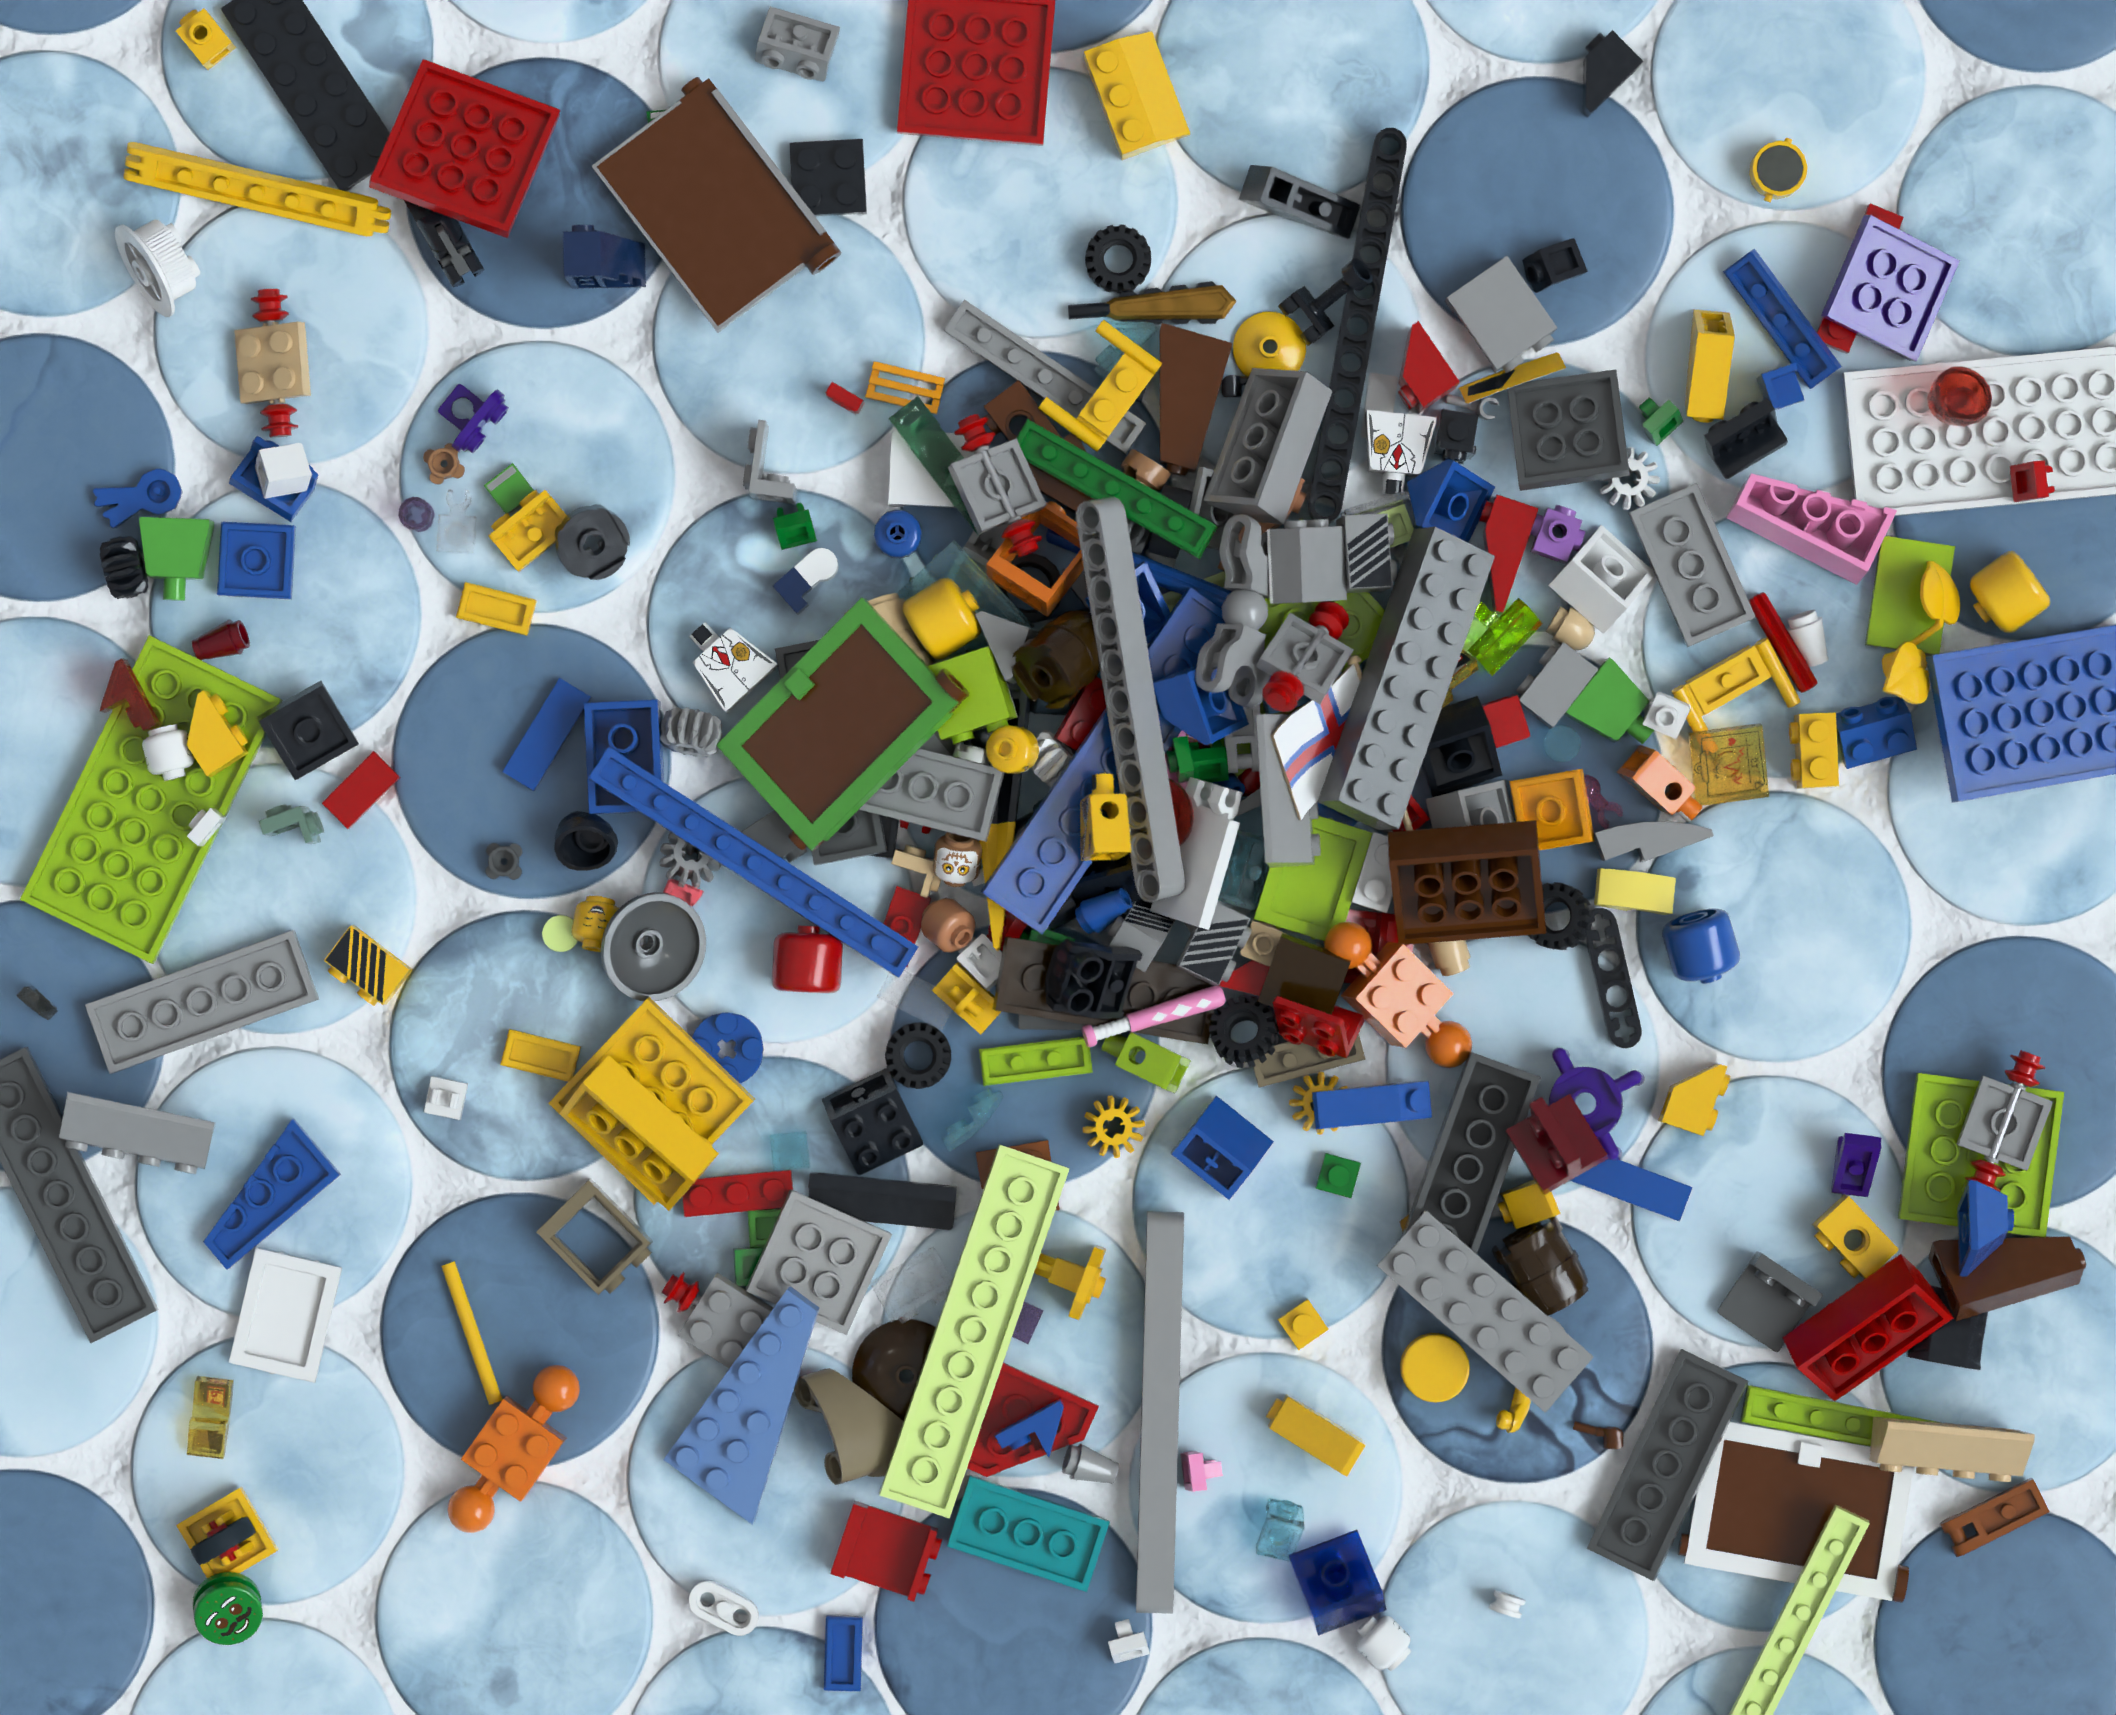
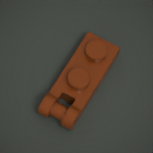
M2029 1478L1959 1514L1943 1520L1940 1526L1944 1534H1949L1953 1542L1951 1548L1955 1556L1959 1557L2050 1511L2034 1479ZM1972 1523L1977 1534L1967 1538L1962 1527Z

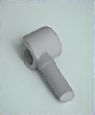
M1448 394L1446 400L1448 404L1475 411L1476 415H1479L1478 418L1482 420L1495 418V416L1484 413V403L1488 402L1493 405H1499V402L1492 397L1467 404L1464 398Z

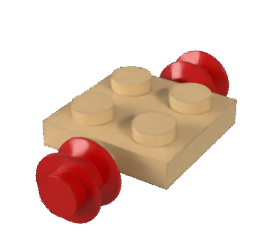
M280 289L258 290V296L251 298V301L259 304V311L254 313L252 317L262 322L263 326L234 330L240 403L252 404L269 401V404L273 405H268L260 411V414L268 417V425L261 428V430L269 431V437L272 438L292 436L291 429L298 428V425L290 422V415L297 412V409L289 404H283L285 399L311 396L305 322L279 324V321H282L289 315V312L281 309V302L287 299L288 296L280 295Z

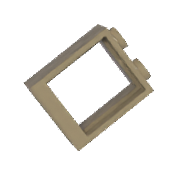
M592 1179L588 1180L536 1231L598 1295L604 1289L611 1294L626 1279L621 1273L630 1264L637 1268L652 1253L647 1247L653 1241ZM593 1197L639 1242L602 1279L556 1235Z

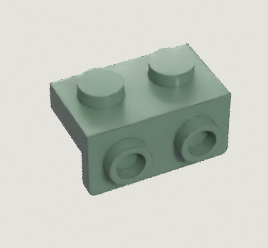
M281 805L265 811L267 818L258 821L263 835L275 836L300 827L304 840L308 844L320 843L319 834L324 832L318 813H313L309 807L304 806L292 809L291 805Z

